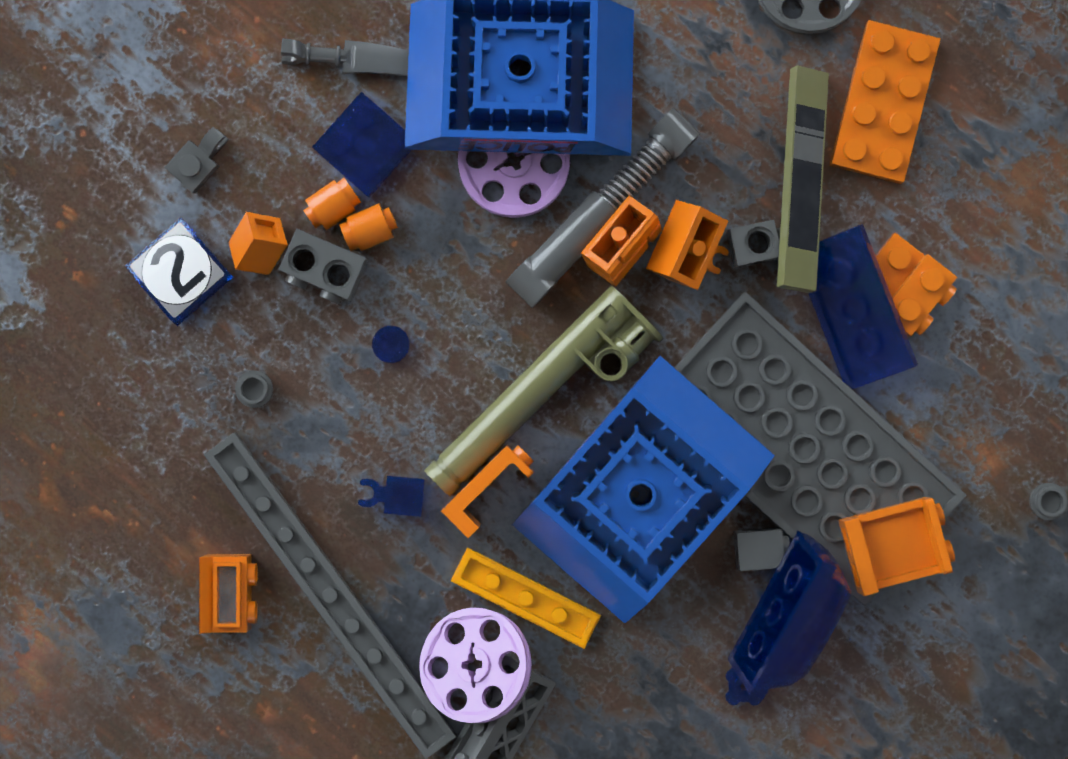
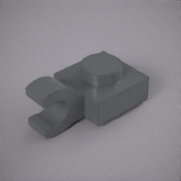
M212 127L205 134L199 146L193 141L188 140L164 168L192 193H196L219 168V165L212 158L229 139L218 129Z

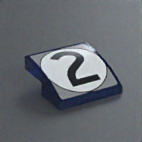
M182 217L125 265L146 293L176 326L180 325L233 278L232 274L218 257L205 245Z

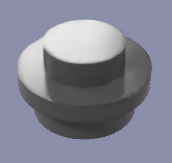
M252 370L245 372L236 382V396L247 407H262L270 401L273 395L272 381L261 371Z
M1043 483L1032 491L1029 504L1032 512L1038 518L1056 520L1066 512L1068 497L1064 489L1059 485Z

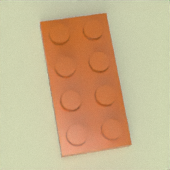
M871 20L866 22L829 166L899 184L904 183L941 38Z

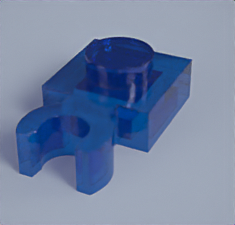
M388 475L386 486H381L378 481L371 478L360 480V485H368L373 488L374 496L370 500L359 499L358 505L372 507L378 502H385V514L422 516L425 479Z

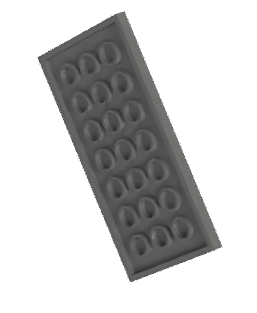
M746 291L740 295L674 367L775 455L745 497L864 606L877 593L867 596L857 593L838 520L922 497L933 498L935 504L939 503L946 519L967 496Z

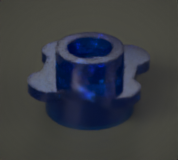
M730 668L725 675L728 680L729 689L725 695L727 702L731 705H737L739 702H749L754 706L760 704L763 699V695L760 692V681L763 679L762 672L757 668H751L749 671ZM746 683L748 685L747 689L742 690L741 684Z

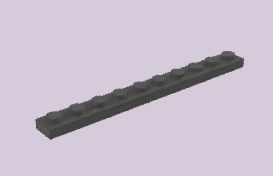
M236 432L232 433L206 452L204 456L424 758L427 759L457 736L442 713L431 703L423 687Z

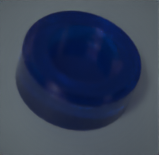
M385 326L379 329L373 337V352L380 360L386 363L400 362L409 353V337L399 327Z

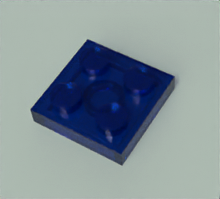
M363 92L352 101L312 146L320 156L368 198L411 152V150L405 149V130Z

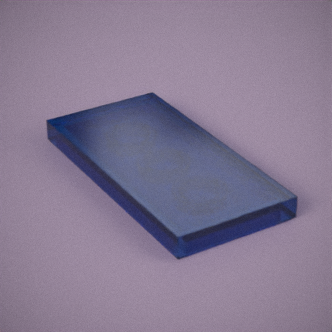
M858 225L819 241L817 287L815 292L808 294L842 381L853 390L918 366L864 225Z

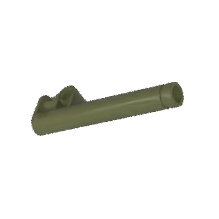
M610 286L438 456V460H434L424 471L451 497L460 488V484L462 482L465 483L584 364L601 380L606 382L617 381L639 361L638 356L654 340L659 343L663 340L662 335L619 291ZM643 332V336L634 345H631V341L639 333ZM609 354L618 357L621 363L620 371L612 376L606 375L600 369V360L603 356Z

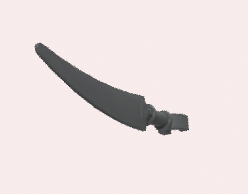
M282 38V64L296 65L302 62L309 64L310 61L334 63L336 67H339V64H343L342 74L369 73L408 77L409 51L349 40H345L344 49H341L339 45L337 49L311 46V43L303 44L297 40Z

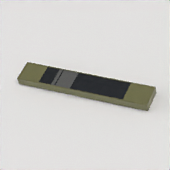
M797 65L790 69L777 287L812 293L816 291L829 73Z

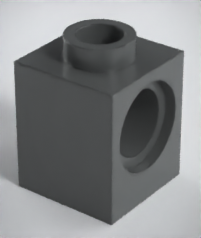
M774 220L732 228L726 232L734 269L779 259L780 228H776ZM759 234L765 238L767 248L764 253L758 254L749 248L748 239L750 235Z
M776 527L733 531L736 569L739 571L785 567V558H790L791 550L788 535L783 536L782 529Z

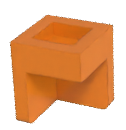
M250 212L245 213L229 240V247L236 270L265 275L271 273L288 245L280 218Z

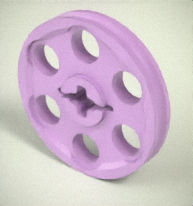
M470 151L458 152L459 173L467 193L480 207L502 217L520 218L542 211L560 195L569 174L570 154H555L560 157L562 167L558 172L549 174L543 171L540 166L541 159L547 153H514L516 157L525 156V159L520 161L521 168L515 170L512 166H504V163L508 161L507 154L511 152H486L488 156L487 163L478 169L470 167L466 162L467 154ZM497 182L503 186L504 194L499 201L490 202L483 197L482 190L487 183ZM529 184L537 186L541 191L540 200L532 205L524 203L519 196L521 189Z
M483 608L461 609L439 621L426 638L420 656L422 686L431 703L441 713L451 719L467 723L494 721L510 712L523 697L531 676V653L527 640L519 627L506 616ZM495 620L500 626V635L495 641L488 642L484 637L483 630L488 622ZM460 623L464 627L465 636L459 644L454 645L449 640L448 632L454 624ZM514 652L519 657V667L514 673L508 674L503 669L502 661L506 654ZM443 657L448 662V672L443 678L438 679L432 673V665L437 658ZM475 658L482 661V668L476 669V675L474 671L468 669V664L474 662ZM496 686L502 691L503 700L498 707L491 708L486 702V694L490 688ZM462 689L467 695V703L463 709L456 711L451 705L450 698L455 690Z

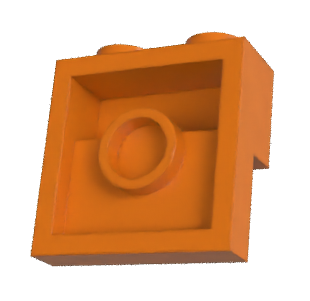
M895 232L847 292L907 338L911 337L915 332L920 336L930 326L934 318L929 313L937 303L944 306L957 290L952 285L957 276L929 254L924 255Z

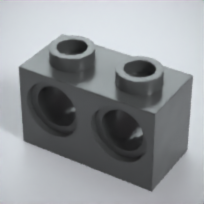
M296 228L278 270L287 274L285 282L306 290L308 284L322 289L320 297L340 305L342 299L352 302L369 261L360 255ZM303 252H311L315 257L314 266L308 271H299L296 266L298 256ZM337 267H346L350 274L348 282L343 286H334L330 280L331 272Z

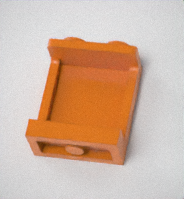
M507 445L441 512L469 538L480 527L481 523L466 507L511 463L515 464L529 478L534 473L530 467L534 460L519 445L514 449Z
M922 497L838 520L857 593L863 596L878 593V589L938 573L948 574L953 572L951 563L955 562L954 550L951 542L944 540L941 526L945 525L944 512L939 503L935 504L933 498Z

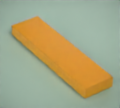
M467 547L451 579V582L585 649L601 617L600 613Z

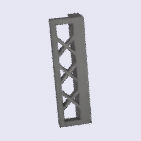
M506 654L502 661L503 669L508 674L514 673L518 669L520 661ZM531 670L528 687L519 703L506 715L494 721L486 723L466 722L445 759H488L491 752L499 748L500 754L497 759H512L556 683L550 678ZM532 682L539 683L540 686L534 696L526 700L525 694ZM494 686L487 691L486 702L491 708L498 707L503 700V694L499 687ZM519 716V722L515 729L506 733L509 721Z

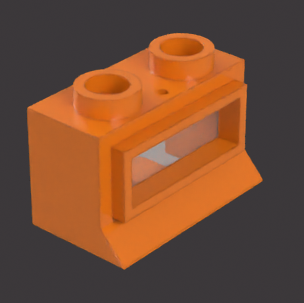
M207 554L199 557V634L247 633L251 630V624L257 623L258 604L257 601H252V586L257 585L258 566L257 563H252V554Z

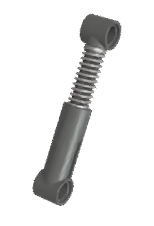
M672 108L649 132L650 140H647L646 146H642V151H637L638 156H632L633 161L629 160L628 165H623L624 171L619 170V175H614L615 180H609L610 185L605 184V190L600 189V193L593 191L532 256H529L509 276L505 283L531 308L536 306L582 256L581 252L628 196L633 197V192L638 193L636 189L638 187L642 189L641 184H647V178L652 179L651 174H656L655 170L661 169V163L666 165V161H669V159H678L701 133L675 108Z

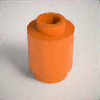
M342 178L337 183L335 180L331 181L305 199L309 207L303 211L316 229L323 225L327 231L356 211L354 207L361 203L346 179Z
M380 203L346 217L347 221L339 224L351 252L357 249L364 251L394 238L392 230L398 228L389 207L382 209Z

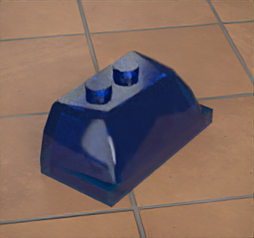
M797 531L728 657L729 663L749 694L762 700L769 689L786 688L803 679L809 673L840 620L852 592L838 562L830 551L812 536Z

